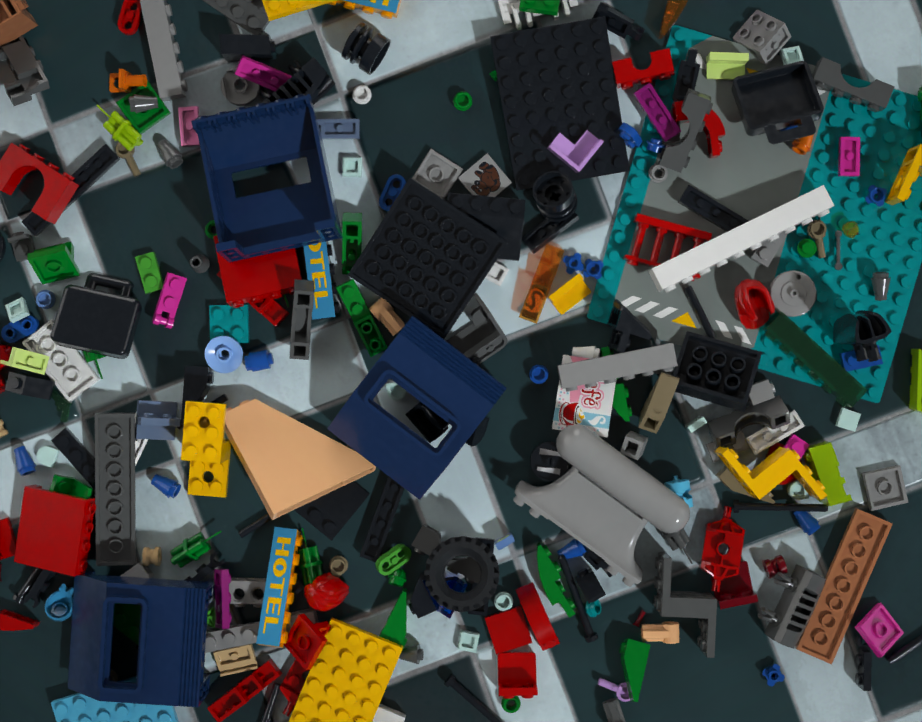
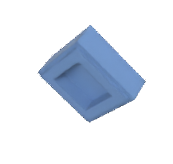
M510 532L496 540L495 545L498 550H501L515 542V539Z

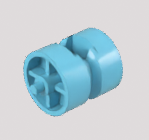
M675 475L672 481L664 483L666 487L683 498L689 505V508L694 506L692 495L688 494L691 490L689 479H678V475Z

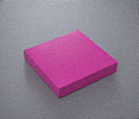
M881 602L877 603L855 626V629L878 658L883 657L904 634L903 630Z

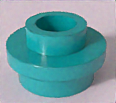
M599 600L590 604L586 601L585 611L590 617H596L601 613Z

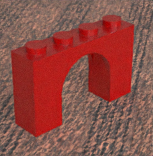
M11 143L0 160V191L12 195L24 175L30 171L40 170L44 177V189L31 211L44 220L56 224L79 185L73 181L75 178L70 174L58 172L60 168L50 162L48 165L44 163L45 158L37 153H34V155L30 154L29 151L31 149L21 143L19 146Z

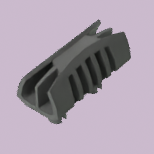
M798 564L795 565L790 577L782 572H778L777 575L783 578V580L774 578L775 584L785 587L774 612L761 607L760 609L767 613V615L758 613L759 619L769 622L764 634L774 641L793 649L811 618L826 578Z

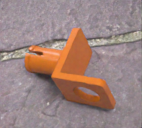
M119 69V73H110L109 91L111 93H130L131 86H147V76L145 74L132 75V73L124 69ZM117 78H119V80H118V87H119V88H116L115 85H114V82H115V80H116Z

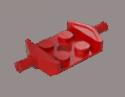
M724 506L723 518L721 520L705 524L706 533L701 565H699L700 569L713 577L711 591L720 592L721 580L739 574L745 530L730 519L732 507ZM722 543L728 546V552L724 555L718 550L719 545Z
M296 659L279 687L288 700V704L282 712L285 715L288 711L286 715L288 717L293 711L306 681L303 678V673L310 671L305 670Z

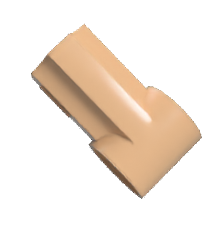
M380 298L368 308L393 336L405 326L401 318L393 311L394 308L383 298Z
M665 621L662 624H641L642 642L662 641L666 644L679 643V622Z

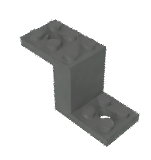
M659 552L658 557L655 558V569H658V576L654 577V588H657V595L653 597V606L656 607V611L662 617L698 618L701 636L698 635L697 646L700 647V650L707 658H715L717 599L710 592L671 591L672 558L666 552Z

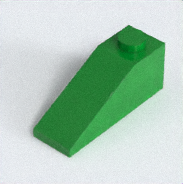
M343 212L342 274H349L362 253V213Z
M403 588L379 635L382 638L402 645L404 648L408 640L405 637L407 633L406 588Z
M625 639L624 642H621L619 648L621 663L630 701L638 702L650 644Z

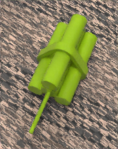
M98 104L96 105L110 118L103 124V127L112 135L115 141H119L128 151H131L134 146H140L143 143L142 135L132 127L129 120H125L117 111H113L109 116Z

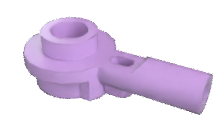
M601 677L599 678L598 685L616 692L619 700L623 702L630 701L626 682L617 685Z

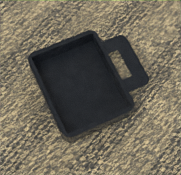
M794 62L741 75L733 80L731 90L745 131L749 136L766 133L769 143L778 144L815 134L816 127L814 121L820 119L824 106L807 62ZM801 124H802V126H800V127H796V128H792V129H788V130H784V131H780V132L777 131V130H780V129H784V128H788V127H792V126H796V125H801Z
M91 273L87 276L84 287L72 284L67 285L64 288L50 334L53 342L62 347L118 359L127 358L142 311V305L139 300L131 297L134 288L133 283L123 279ZM96 286H102L121 291L120 295L95 289Z

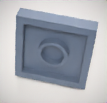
M137 400L135 439L175 440V429L180 427V419L176 418L177 402Z

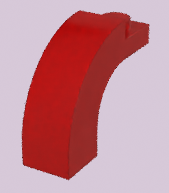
M677 101L672 104L673 119L677 124L689 123L687 116L681 111L683 101ZM711 109L710 114H705L703 119L705 121L703 131L707 139L709 158H717L720 156V152H722V142L718 138H722L726 134L722 121Z
M531 582L516 589L520 603L542 650L544 651L560 644L534 583Z

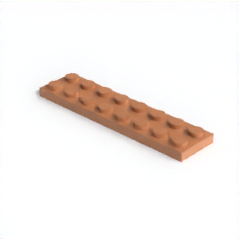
M855 508L826 574V581L816 607L795 646L797 650L827 663H833L893 525L892 523Z

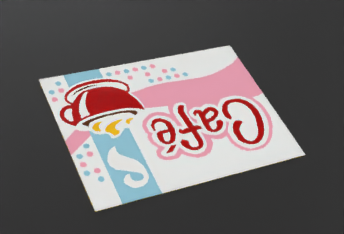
M563 355L562 364L587 360L589 358ZM559 380L552 429L563 430L568 425L580 424L596 435L607 438L616 382L604 384V381L596 382L597 386L585 388L584 384L577 386L578 390L566 392V388H561Z

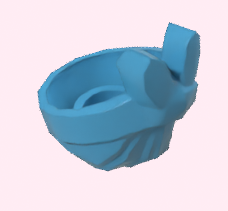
M62 583L59 591L54 592L47 598L45 612L50 619L64 621L72 615V595L74 592L72 587L69 589Z

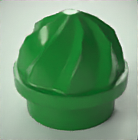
M401 568L388 575V583L394 586L403 587V584L407 581L406 573Z

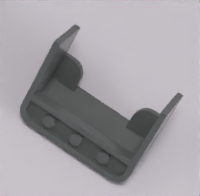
M475 293L474 297L480 306L475 308L470 315L473 323L446 342L476 365H479L503 349L508 340L479 295Z

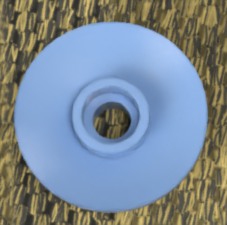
M217 336L207 344L205 359L214 371L230 373L241 365L243 350L239 342L234 338ZM222 350H227L228 355H223Z

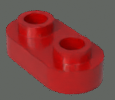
M124 0L117 25L118 29L125 35H133L138 30L142 16L140 0ZM137 5L136 10H131V7ZM131 23V28L127 29L126 25Z

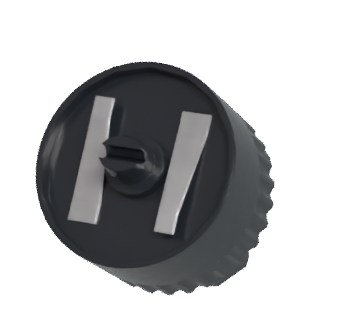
M546 441L539 443L531 452V468L543 480H558L569 468V463L558 453L556 442Z

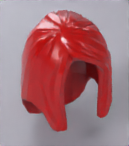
M744 279L735 287L734 303L743 326L746 329H757L763 326L768 321L769 312L770 314L775 312V306L767 288L760 281L754 279Z
M327 572L305 586L304 596L313 609L327 611L337 607L344 601L349 593V585L338 577L333 576L330 572Z

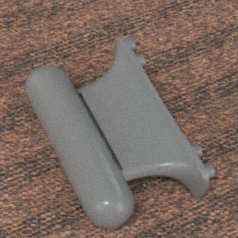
M580 424L568 425L559 433L556 439V448L560 456L572 465L570 470L558 480L545 486H533L521 480L516 486V496L513 501L519 506H523L526 503L531 507L529 513L533 517L538 518L542 515L546 519H550L609 564L607 567L609 573L616 575L619 572L624 576L622 581L627 586L631 587L634 583L639 584L642 580L643 571L635 562L634 550L647 522H650L665 533L678 532L685 527L690 518L689 505L683 498L587 427Z

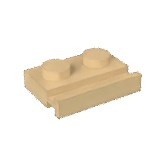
M252 644L213 651L217 667L220 671V677L258 668Z

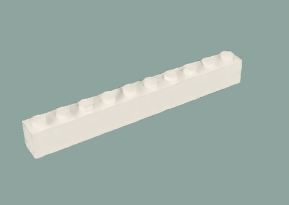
M822 185L652 268L649 274L658 292L663 290L666 293L676 288V284L682 282L684 285L692 281V276L698 273L702 276L710 272V268L715 265L719 268L727 264V259L731 257L737 259L745 255L744 251L749 248L751 251L756 250L762 246V242L768 240L770 243L778 239V234L782 232L788 234L796 230L795 226L799 224L805 226L813 221L812 218L817 215L821 218L829 214V209L835 205L825 186Z

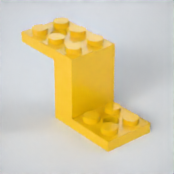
M922 144L907 151L885 203L895 205L909 198L912 191L910 189L912 182H915L918 176L922 177Z
M197 401L185 402L181 460L190 461L188 495L227 497L231 442L224 439L226 404ZM203 416L207 417L210 421L207 428H203L199 423ZM206 471H210L214 476L211 482H207L204 479Z
M719 446L714 451L749 495L760 500L790 474L794 475L811 497L822 500L827 496L823 491L826 489L819 480L815 481L811 476L813 474L811 469L806 464L804 466L799 461L800 456L793 449L779 447L751 471L745 464L742 465L738 462L739 456L733 449Z

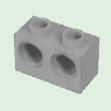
M232 577L229 584L230 604H234V607H245L246 604H253V607L257 608L262 607L263 597H257L255 589H261L264 593L266 578ZM237 588L244 591V597H239L236 594Z

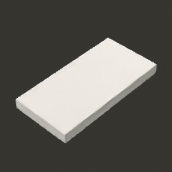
M51 319L25 339L22 344L28 351L50 356L45 373L52 381H55L56 387L67 401L72 402L99 381L100 377L78 350L62 347L53 342L50 334L55 320Z

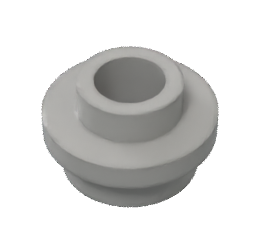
M657 163L650 167L648 175L653 182L661 183L666 180L668 170ZM656 170L661 172L660 177L655 176Z

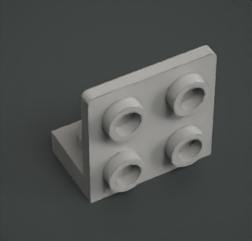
M756 10L733 36V40L755 51L760 62L767 66L792 36L784 22Z

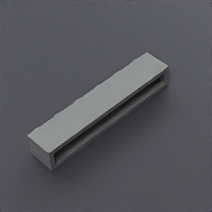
M140 0L159 97L164 102L185 98V91H188L186 80L182 78L184 67L182 61H179L178 58L180 47L174 39L176 28L170 19V16H173L171 6L167 4V0Z
M668 343L557 365L561 388H566V392L578 390L577 386L585 384V388L597 386L596 382L604 381V384L616 382L615 378L623 377V380L635 378V374L642 373V376L653 375L655 370L661 369L663 373L673 371V367L678 366L674 344Z

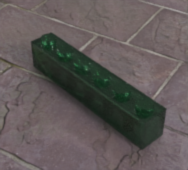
M777 312L763 327L762 330L766 332L764 334L765 337L771 342H777L780 345L778 347L780 351L785 355L790 354L794 358L793 362L800 368L804 367L808 371L807 375L812 380H818L825 392L836 396V402L842 407H853L868 391L783 312Z

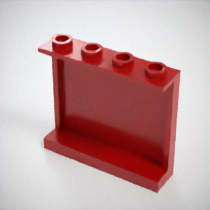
M213 236L214 243L218 244V237ZM295 248L228 262L216 251L226 302L233 306V308L242 307L244 303L248 302L260 303L263 299L269 297L277 299L282 297V294L289 293L293 295L294 280H302Z
M36 484L25 486L14 562L74 577L85 574L88 566L87 556L91 546L90 536L93 530V515L96 511L95 498L85 499L42 489V486Z

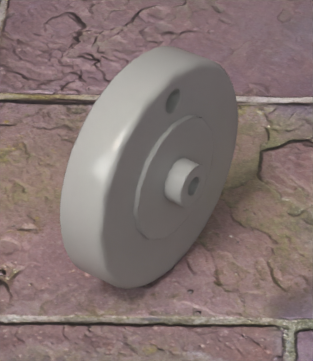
M795 270L786 271L776 276L771 282L768 291L774 303L775 311L787 317H797L807 313L813 307L816 300V287L812 279L805 273Z

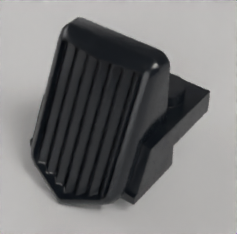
M616 299L606 325L613 328L608 346L624 353L625 349L629 348L631 342L630 334L651 340L652 335Z
M421 402L405 414L429 443L436 440L448 429L449 423Z

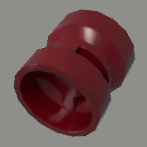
M782 555L775 556L772 560L766 559L762 561L768 579L774 578L778 572L788 573Z

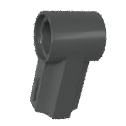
M611 698L602 702L608 722H626L618 698Z

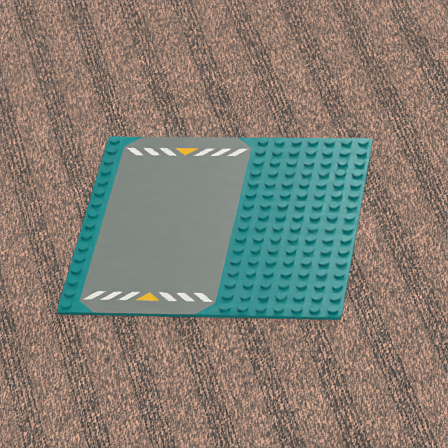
M678 25L672 26L665 49L670 48L674 75L668 80L660 81V79H656L654 89L673 117L672 104L677 102V100H673L672 95L680 61L687 60L690 48L697 49L698 53L695 63L701 65L695 91L711 96L712 110L723 123L726 135L718 138L722 142V152H720V156L717 158H709L707 139L702 130L701 133H697L695 138L698 141L694 151L690 150L688 157H690L687 168L683 167L681 173L667 168L668 176L666 180L661 183H655L649 178L648 172L652 165L659 163L662 152L657 153L647 150L648 144L646 140L651 141V138L662 139L648 117L645 116L640 133L643 142L639 148H636L603 258L602 277L597 279L587 318L607 324L614 301L618 299L651 332L652 338L682 346L687 331L707 336L684 289L692 286L716 335L714 339L762 352L758 369L873 403H879L922 263V177L918 176L917 180L912 182L910 187L912 191L907 200L895 205L885 203L907 151L922 144L921 102L918 101V96L894 89L887 107L882 111L873 112L868 110L867 106L863 104L856 105L849 102V99L843 96L842 98L833 96L831 91L817 89L824 110L820 119L814 121L816 132L813 136L810 151L806 155H801L792 150V142L794 140L771 144L767 139L766 133L749 136L745 131L731 90L733 80L706 79V56L710 52L749 53V61L745 64V75L782 66L781 56L775 55L766 66L760 62L755 51L739 43ZM808 64L811 74H813L815 66ZM842 74L844 80L854 87L863 88L872 83ZM690 123L677 124L681 132L666 142H674L681 139L687 133ZM840 137H860V176L858 177L838 176ZM656 170L655 176L660 177L661 172ZM688 185L748 221L822 185L825 186L835 205L829 209V214L821 218L818 215L812 218L813 220L823 221L827 227L825 237H823L826 254L824 258H818L817 250L810 258H803L798 254L797 245L801 240L811 239L815 242V239L811 238L807 233L808 224L805 226L799 224L795 226L796 230L787 234L767 268L750 259L754 250L751 251L749 248L744 251L745 255L737 259L731 257L727 259V264L719 268L715 265L710 268V272L702 275L699 279H694V281L684 285L680 282L675 285L676 288L667 293L665 290L658 292L649 274L653 267L642 264L638 266L629 265L627 260L623 259L624 255L632 254L639 228L637 223L633 222L637 213L712 233L711 239L726 233L723 229L678 203ZM871 185L887 190L884 204L880 207L874 203L868 204L865 201V197L869 193L868 187ZM649 227L646 229L639 258L650 261L657 235L656 228ZM836 230L842 232L840 237V263L843 267L841 270L834 269L836 264V236L834 233ZM667 232L664 235L657 263L662 264L670 260L676 238L674 233ZM686 237V239H683L679 255L693 249V238ZM786 271H800L812 279L816 287V300L813 307L807 313L797 317H787L776 311L773 314L769 312L768 321L757 329H746L741 323L734 303L735 287L742 280H758L769 291L773 279ZM874 272H889L891 279L887 300H875L871 282ZM859 310L880 314L891 329V333L886 338L876 342L880 348L883 364L843 372L839 353L851 351L854 348L850 344L834 343L833 328L835 321L846 314L854 315Z

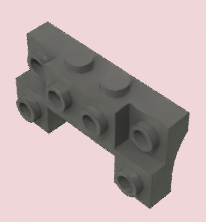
M23 36L18 37L7 45L0 46V61L5 60L17 80L4 85L6 94L13 106L31 101L32 94L50 88L49 81L43 72L44 69L41 61L35 59L34 49L32 46L28 47Z

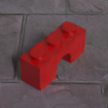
M670 48L650 52L651 64L645 70L636 69L632 64L631 57L613 61L617 89L622 88V90L632 88L635 84L647 85L652 83V80L660 79V81L670 79L674 75Z

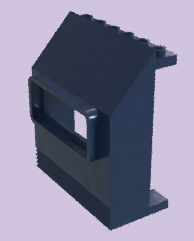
M300 94L293 98L278 99L270 103H259L252 107H241L233 111H223L210 116H200L192 121L193 129L198 134L219 242L215 244L216 251L228 262L343 238L325 148L310 94ZM307 158L311 182L236 198L232 178L233 173Z
M412 316L349 397L328 427V430L420 500L447 468L507 388ZM388 379L393 380L452 426L436 448L374 402L373 399Z
M86 571L85 574L75 576L68 689L98 701L199 707L209 694L210 674L204 673L208 605L215 599L214 579L200 582L95 575V571ZM115 603L141 605L136 683L110 681Z

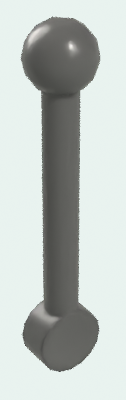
M836 230L834 233L836 236V264L834 269L841 270L843 267L840 263V237L842 232Z

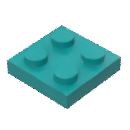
M209 305L210 341L217 336H229L239 343H249V305L233 308L230 305Z

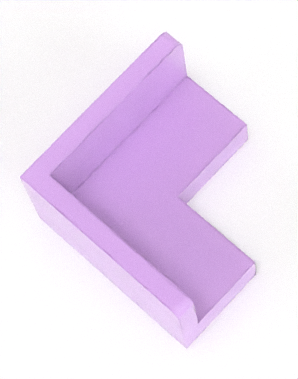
M586 130L574 145L559 133L547 149L578 173L604 141L602 139L599 140Z

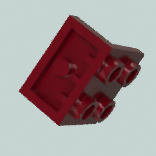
M740 561L738 575L721 580L720 592L714 591V597L717 599V606L720 609L758 602L757 594L752 589L747 561Z

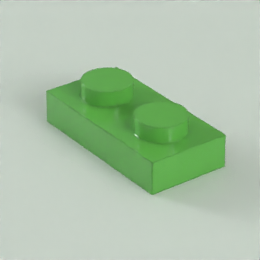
M155 252L136 256L135 259L145 294L162 290L164 282Z

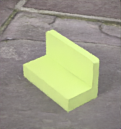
M710 52L706 56V79L734 80L738 76L745 75V64L749 61V53Z
M12 347L9 361L0 360V363L44 375L50 356Z

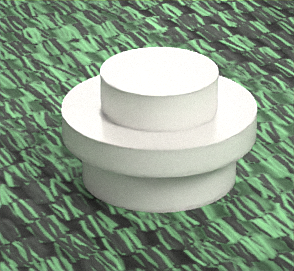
M359 85L354 88L352 96L356 103L363 105L371 100L372 93L367 86Z

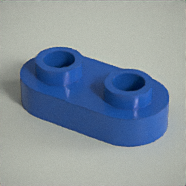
M623 122L618 129L620 137L625 140L624 142L629 148H639L643 142L639 133L633 127Z
M394 174L388 178L379 198V205L386 212L389 211L406 184L405 179L401 175ZM394 182H399L400 187L394 188ZM387 199L392 200V204L390 206H387L385 204Z
M27 316L15 323L11 322L2 328L1 336L8 343H16L40 328L39 320L34 316ZM26 322H30L28 329L25 326ZM9 330L13 331L12 337L8 335Z

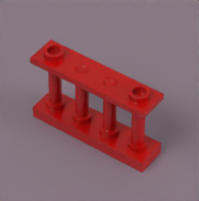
M637 213L633 222L637 223L639 228L632 254L624 255L623 259L627 260L629 265L638 266L642 264L654 268L660 265L657 261L664 235L667 232L674 233V237H676L670 259L679 256L683 239H686V237L693 238V248L711 240L712 233ZM652 227L656 228L657 235L649 261L639 258L646 229ZM699 274L692 276V281L699 279L701 276Z

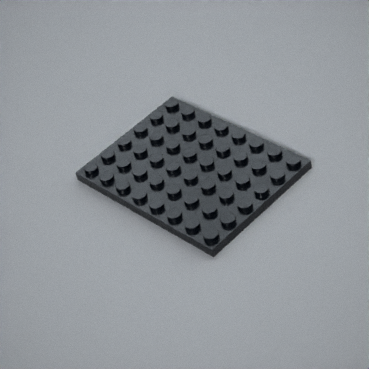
M605 16L490 36L516 191L533 188L537 178L550 171H560L568 175L571 181L630 171L625 140L620 137L618 130L622 125ZM588 130L596 138L602 139L604 142L578 173L547 149L559 133L575 145L583 133Z

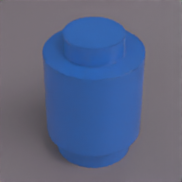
M268 350L252 352L244 356L247 371L252 370V372L270 369L271 364H274L273 355Z

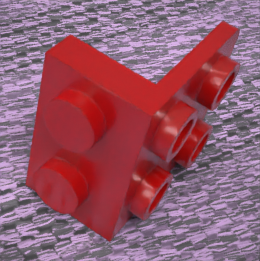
M503 652L498 654L499 696H503L504 699H512L514 696L533 698V695H538L536 654L534 652Z

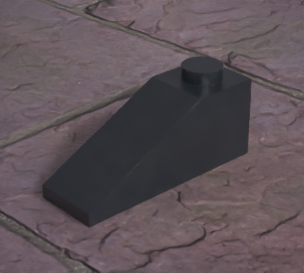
M185 366L181 424L183 425L185 402H202L210 390V384L214 382V372L209 367Z

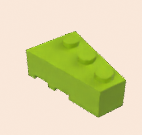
M911 349L912 367L910 373H912L909 409L922 413V350Z
M824 441L810 445L803 455L804 460L807 464L809 463V467L813 472L811 476L815 481L819 480L826 489L823 491L827 494L819 502L827 506H833L851 501V495H846L843 487L846 481L844 477L840 476L839 462L832 443Z

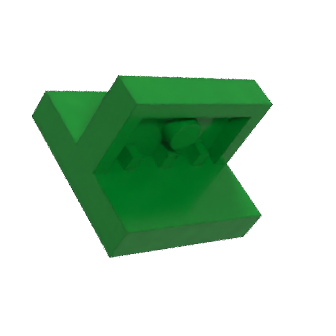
M72 242L37 249L27 255L29 263L42 284L80 276V270L74 261V246Z

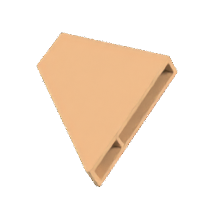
M257 399L245 400L233 409L232 407L226 409L224 431L272 520L368 475L376 469L375 465L358 452Z

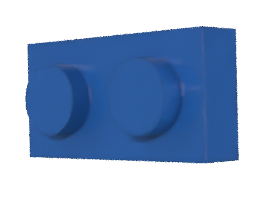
M854 350L839 353L843 372L883 364L882 359L869 362L868 359L857 362Z

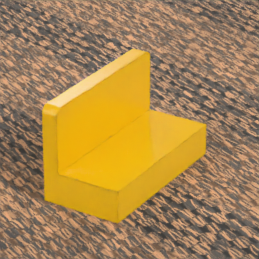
M580 273L548 296V299L561 315L591 293Z

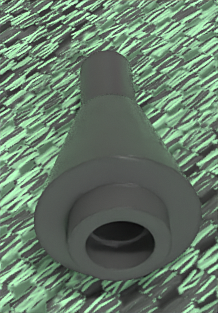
M420 645L404 648L399 658L419 664L420 660H423L424 651L420 649Z

